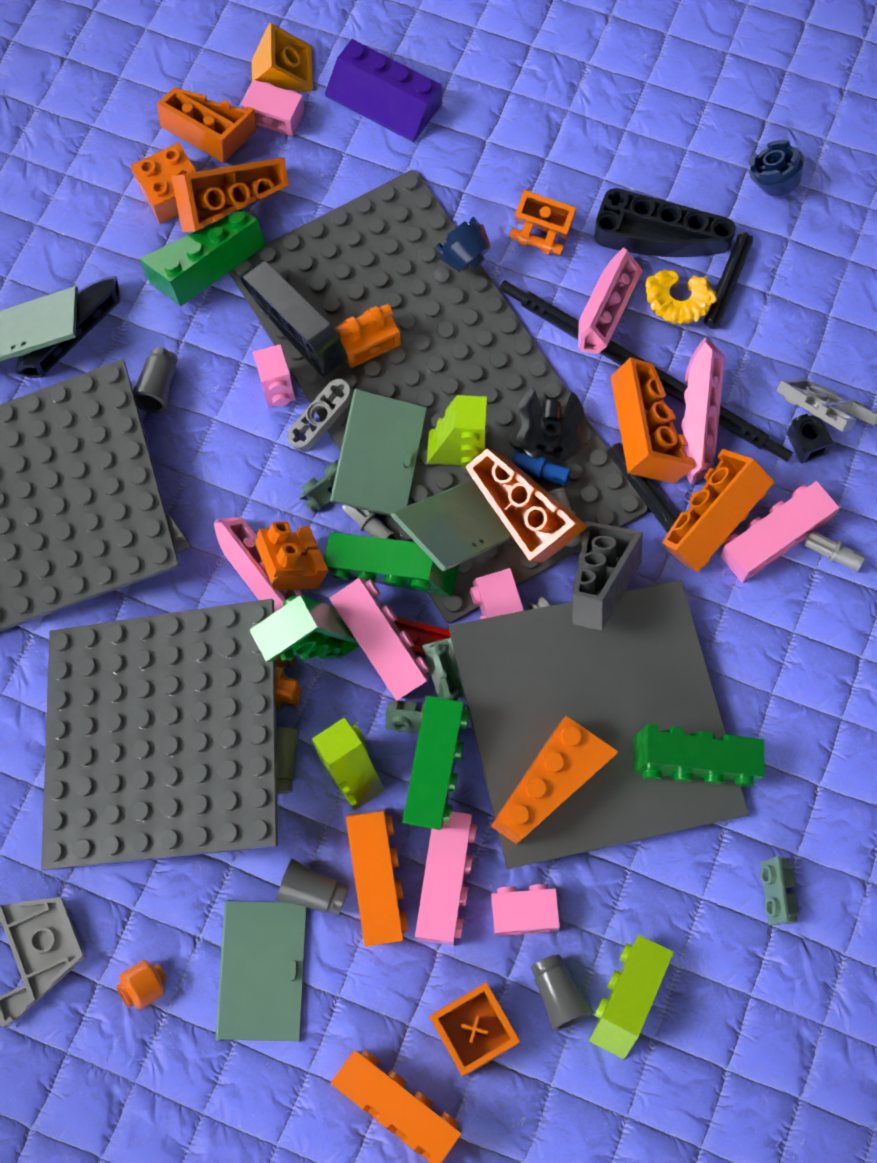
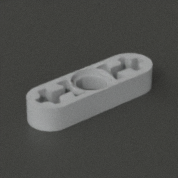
M342 379L332 380L290 427L287 434L289 443L299 451L310 450L351 404L354 392L352 387ZM337 389L345 394L342 398L335 394ZM327 400L335 406L334 409L326 403ZM321 408L327 409L326 419L322 422H315V412ZM308 422L316 428L314 431L306 425ZM300 432L307 437L304 442L297 437Z

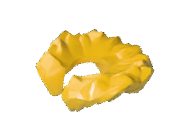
M665 269L647 278L645 285L647 288V302L651 304V309L657 316L672 324L697 322L701 316L708 314L711 305L717 301L716 292L711 288L712 284L707 280V277L693 275L689 279L688 290L692 292V295L685 301L675 300L670 295L671 287H676L679 282L676 270Z

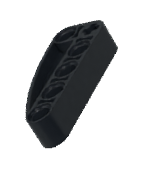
M613 188L604 195L596 218L594 239L598 245L619 251L624 247L629 253L660 257H699L727 252L732 245L736 226L731 219L624 189Z
M261 260L239 276L246 290L264 313L322 377L327 376L347 361L341 339L333 326L266 261Z

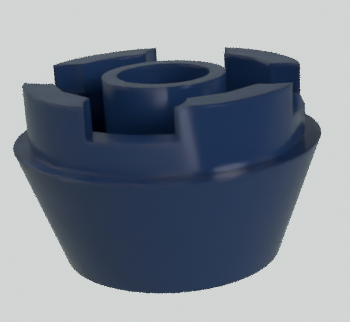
M787 140L767 143V149L761 151L758 155L754 152L751 156L749 174L751 179L767 195L782 196L790 193L800 184L804 156L798 147L791 146Z
M474 216L470 219V225L464 221L447 235V242L444 246L441 243L435 246V250L441 256L439 259L458 272H462L469 266L471 269H474L485 260L483 255L491 248L484 224H480Z

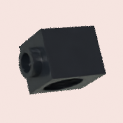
M803 414L796 417L786 434L801 464L827 455L833 444V440L823 420L814 415L808 416V414ZM803 433L811 434L814 439L806 438Z

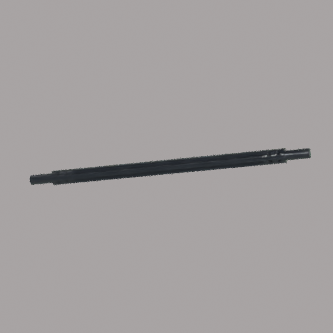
M506 280L502 282L499 290L521 302V306L578 340V320L530 291L526 293ZM612 340L600 352V354L620 366L630 357L645 361ZM655 367L665 393L686 405L684 394L688 386ZM720 406V426L758 449L764 448L782 460L789 461L794 452L770 439V435Z

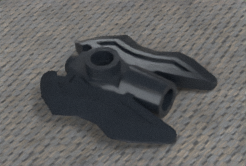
M531 388L527 391L518 407V413L522 421L521 429L516 439L522 449L533 458H536L538 449H541L546 455H553L557 451H561L560 459L562 461L576 455L584 445L580 436V425L585 419L584 409L578 396L574 392L570 394L564 413L561 414V403L558 400L549 399L544 401L541 412L536 390Z

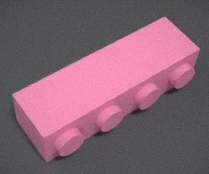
M817 481L808 487L805 484L800 486L792 493L791 496L793 498L786 503L783 500L779 501L769 510V515L763 519L760 517L755 518L746 526L747 530L741 535L734 533L723 544L724 548L720 557L742 583L804 540L811 531L818 530L834 518L840 507Z
M361 577L329 599L397 701L431 679L428 674L431 669L422 656L417 658L411 647L414 646V643L405 630L400 632L394 623L397 617L388 605L383 606L377 597L380 595V591L371 579L367 581L365 577Z
M452 812L449 824H443V829H431L415 939L417 941L454 946L455 938L461 939L464 919L458 918L459 907H466L468 887L463 886L464 874L470 875L473 860L472 855H467L469 843H475L477 824H472V814Z

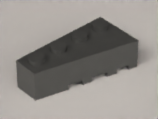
M585 521L588 527L585 529L582 538V548L579 554L578 570L576 571L572 593V624L602 631L642 562L643 532Z

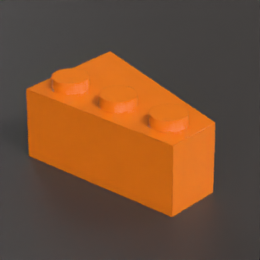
M175 87L157 103L160 127L222 163H225L256 132L255 108L247 106L246 110L233 107L229 101L222 100L221 103L207 100L206 95Z

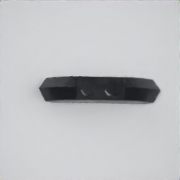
M117 276L97 280L78 291L76 338L18 357L16 373L28 378H42L120 303Z

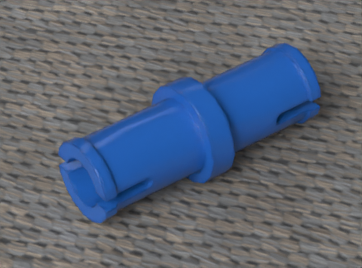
M515 451L511 462L524 473L533 475L536 480L540 481L543 478L561 484L566 487L569 481L571 468L547 462V458H533Z

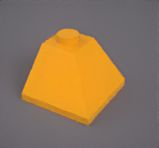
M270 23L252 58V81L268 82L275 87L296 92L311 91L313 89L312 45Z

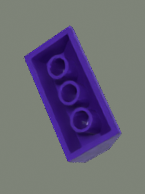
M351 39L337 57L325 96L392 132L415 142L442 105V84Z

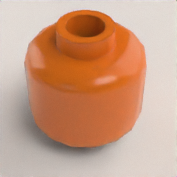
M141 960L119 975V984L116 986V989L128 1008L133 1006L141 1010L164 995L165 988L163 982L167 980V977L158 963L152 966L148 961Z

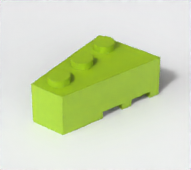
M456 395L445 410L444 418H439L437 427L429 431L427 464L461 465L465 468L485 450L487 396Z
M342 718L312 738L320 761L355 811L385 789L368 756L369 752L366 749L365 737L355 723L349 725L347 720Z
M639 934L632 945L626 943L619 958V961L624 964L620 972L614 970L607 988L611 992L608 999H601L594 1016L599 1019L589 1042L625 1059L641 1033L673 956V951Z

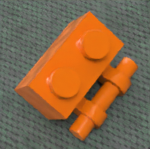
M523 190L514 217L515 222L523 224L524 227L522 231L512 228L509 238L519 241V245L525 247L530 245L542 249V253L550 255L551 252L561 256L564 245L556 243L554 240L556 236L567 240L576 216V207ZM532 229L546 232V239L531 234Z
M388 303L380 307L374 306L357 318L352 316L334 328L341 339L350 369L401 345L400 331L391 317L393 313Z

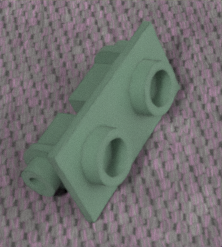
M338 460L323 470L326 475L319 481L314 477L300 487L303 493L298 498L300 499L305 496L308 499L305 505L311 512L315 509L319 511L330 501L331 493L328 488H333Z
M451 638L423 644L422 647L431 669L430 673L438 698L458 701L457 698L464 697L465 694Z
M399 700L389 702L388 708H386V729L398 732L419 733L424 703L422 704L421 712L416 711V702Z
M781 856L761 861L760 878L764 888V907L768 917V925L798 923L797 917L800 916L797 895L786 894V888L795 887L793 864H789V858H781Z

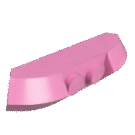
M624 247L613 257L602 272L580 317L578 347L581 352L599 354L607 347L643 271Z
M706 337L694 351L688 364L684 381L688 383V388L684 394L686 409L685 417L682 420V431L687 445L683 448L687 458L692 457L696 465L695 468L686 474L691 485L704 480V476L709 468L715 467L725 355Z
M232 517L215 520L216 536L224 555L258 600L272 598L274 600V612L283 607V602L288 598L296 595L303 596L299 590H276L272 587L255 545L258 537L244 518Z

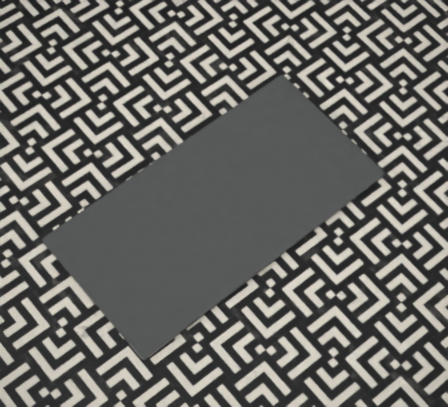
M410 170L267 243L266 246L229 271V274L273 345L281 344L287 367L310 404L332 380L342 379L352 387L353 391L354 389H359L427 407L407 506L467 481H472L478 487L467 469L461 465L427 464L429 431L437 427L439 418H444L445 410L456 395L487 396L485 450L490 449L500 452L510 461L515 451L529 455L522 449L516 439L521 429L522 421L518 413V407L527 391L531 388L536 390L541 412L543 402L554 399L561 403V414H563L570 396L482 265L479 264L474 269H471L469 266L462 272H458L439 259L441 256L435 250V246L438 243L444 246L447 242V235L456 227L416 170ZM261 260L266 261L333 328L352 316L357 318L374 306L380 307L388 303L393 313L391 317L400 331L401 345L351 369L346 361L327 376L322 377L264 313L246 290L239 276ZM339 389L335 391V394L340 398L345 395ZM327 400L326 403L334 409L335 406ZM351 404L327 430L340 452ZM325 408L316 411L321 422L326 419L328 414ZM586 417L580 425V436L584 445L576 455L562 461L560 459L561 451H557L553 455H546L545 452L538 449L536 458L544 457L547 458V462L571 468L569 481L566 487L561 484L543 478L539 481L534 479L533 475H527L548 493L554 489L565 488L571 510L576 512V517L582 522L590 521L622 528L646 513V504L607 453V447ZM379 514L386 527L395 533L393 536L395 540L414 542L392 517ZM585 530L580 533L581 543L573 547L564 546L544 563L529 561L513 538L460 563L452 597L428 594L444 620L449 624L454 623L480 608L479 604H474L470 593V588L473 587L472 582L476 578L510 568L517 587L581 551Z

